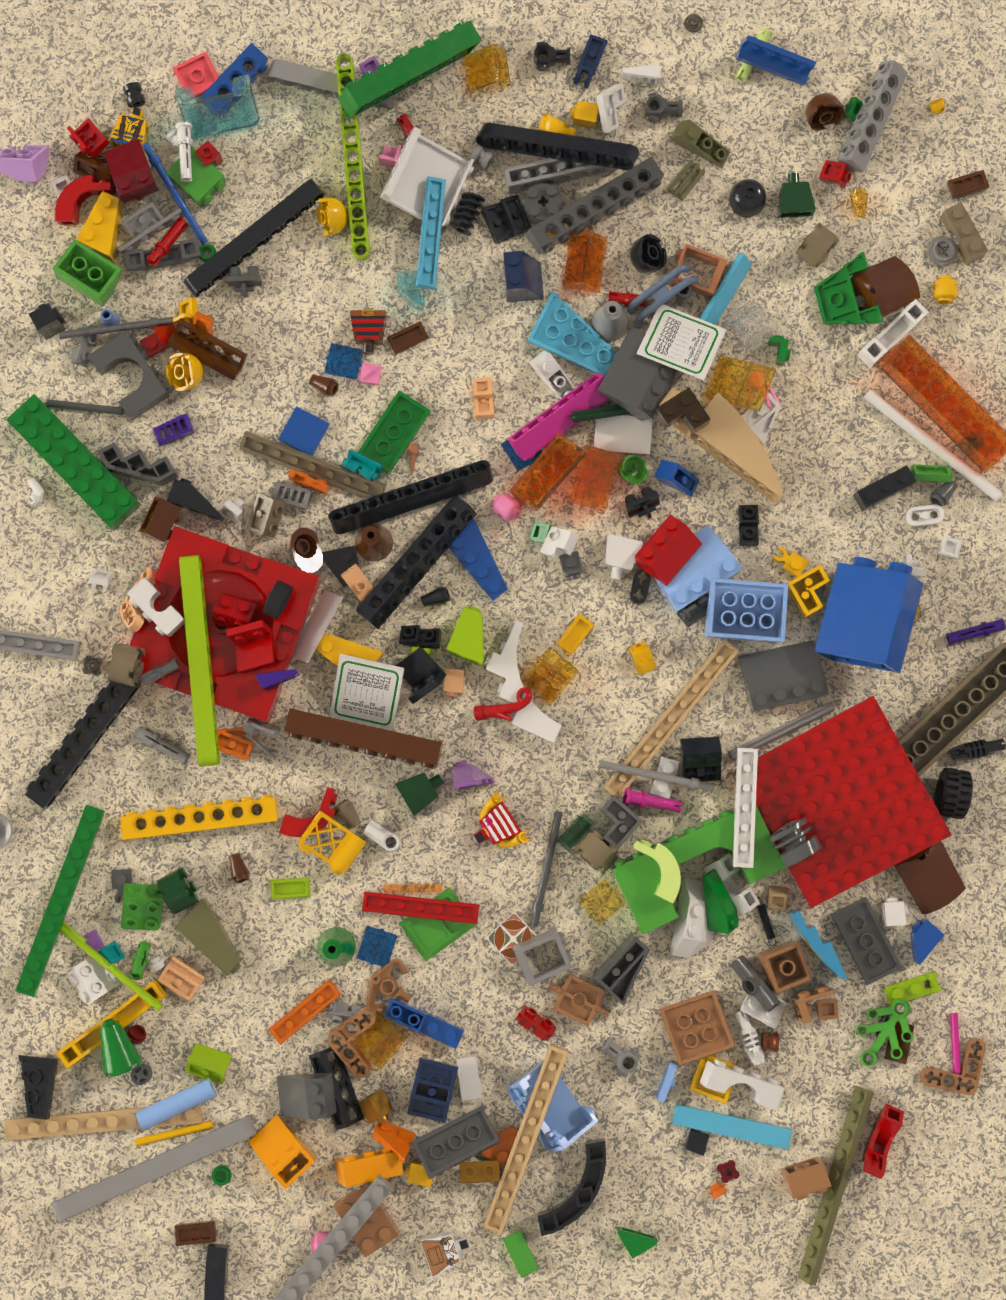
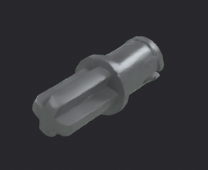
M175 658L160 666L156 665V668L142 674L140 677L143 684L148 685L160 678L164 679V676L180 668Z

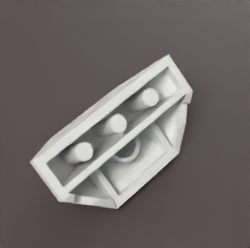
M682 878L677 907L679 918L675 919L669 955L689 958L712 943L714 931H708L703 882Z

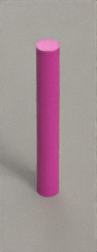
M950 1013L953 1073H961L958 1013Z

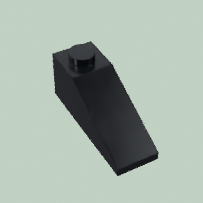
M181 478L180 481L174 479L167 501L222 522L224 521V517L191 485V481Z

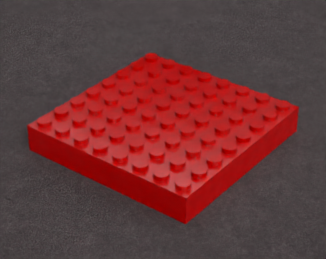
M874 695L758 757L756 806L770 835L772 836L783 825L805 817L807 823L800 828L803 829L810 826L811 830L805 834L806 838L816 835L822 846L821 849L788 867L810 908L952 836ZM780 839L774 841V843H779ZM782 847L778 850L782 854L786 849Z

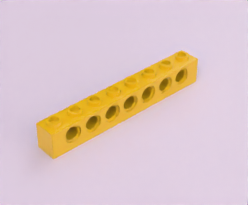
M262 795L260 800L246 797L241 798V802L236 803L233 802V799L222 800L220 805H214V802L202 803L203 807H195V804L183 805V809L176 810V806L165 807L163 812H157L156 809L145 810V814L139 815L137 811L126 812V816L120 817L122 840L279 821L277 798H272V795ZM257 804L262 807V813L258 816L253 813V808ZM237 807H241L243 810V815L240 818L234 815V810ZM218 809H221L224 813L221 820L215 818V812ZM201 811L204 814V820L199 823L196 820V814ZM179 814H183L185 817V822L182 825H179L176 821ZM161 816L166 820V824L163 827H159L157 824V820ZM141 819H144L147 823L143 830L138 827V822Z

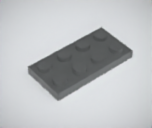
M863 897L831 913L866 985L902 968L867 897Z
M480 1106L412 1141V1146L430 1180L499 1144L500 1139L483 1106Z

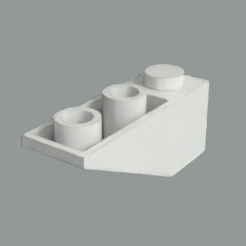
M542 351L529 362L538 376L559 400L575 389L551 353Z

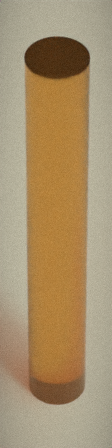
M384 884V892H442V884Z

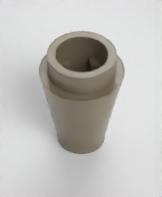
M349 799L335 806L337 809L336 813L351 829L361 823L354 804Z

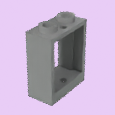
M555 928L512 946L529 986L572 968L570 963L573 960L569 950H565L563 943H566L562 933H558ZM554 939L564 962L533 976L524 952Z

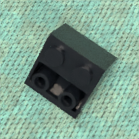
M719 736L680 739L682 777L688 779L693 777L702 782L720 781L722 750Z

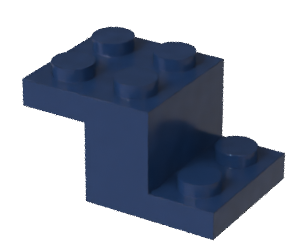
M420 1057L407 1114L446 1123L459 1066Z

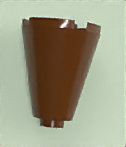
M367 525L356 536V550L362 558L371 562L385 559L391 553L393 547L392 535L382 525Z

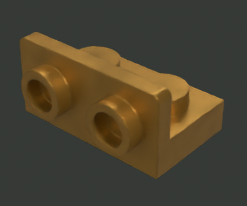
M474 1161L459 1164L461 1184L500 1182L499 1161Z

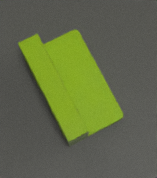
M196 1043L188 1058L185 1072L203 1079L210 1078L212 1082L222 1085L232 1055Z

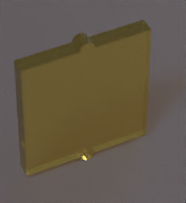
M605 879L578 900L587 910V915H591L598 925L625 904L617 895L616 889H612Z

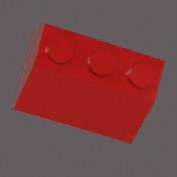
M670 514L635 555L636 565L665 586H668L701 547L702 542L686 524Z

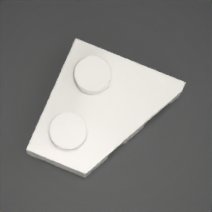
M769 392L767 394L771 408H768L763 396L741 415L762 445L766 443L768 433L772 429L775 417L781 408Z

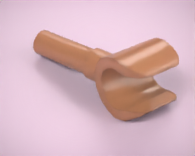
M412 443L409 444L407 453L412 454L410 471L415 469V460L419 452V447Z

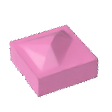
M363 363L360 382L379 385L382 367L380 365Z

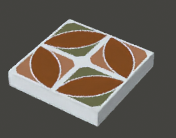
M514 911L486 939L511 966H514L518 961L512 946L537 935Z

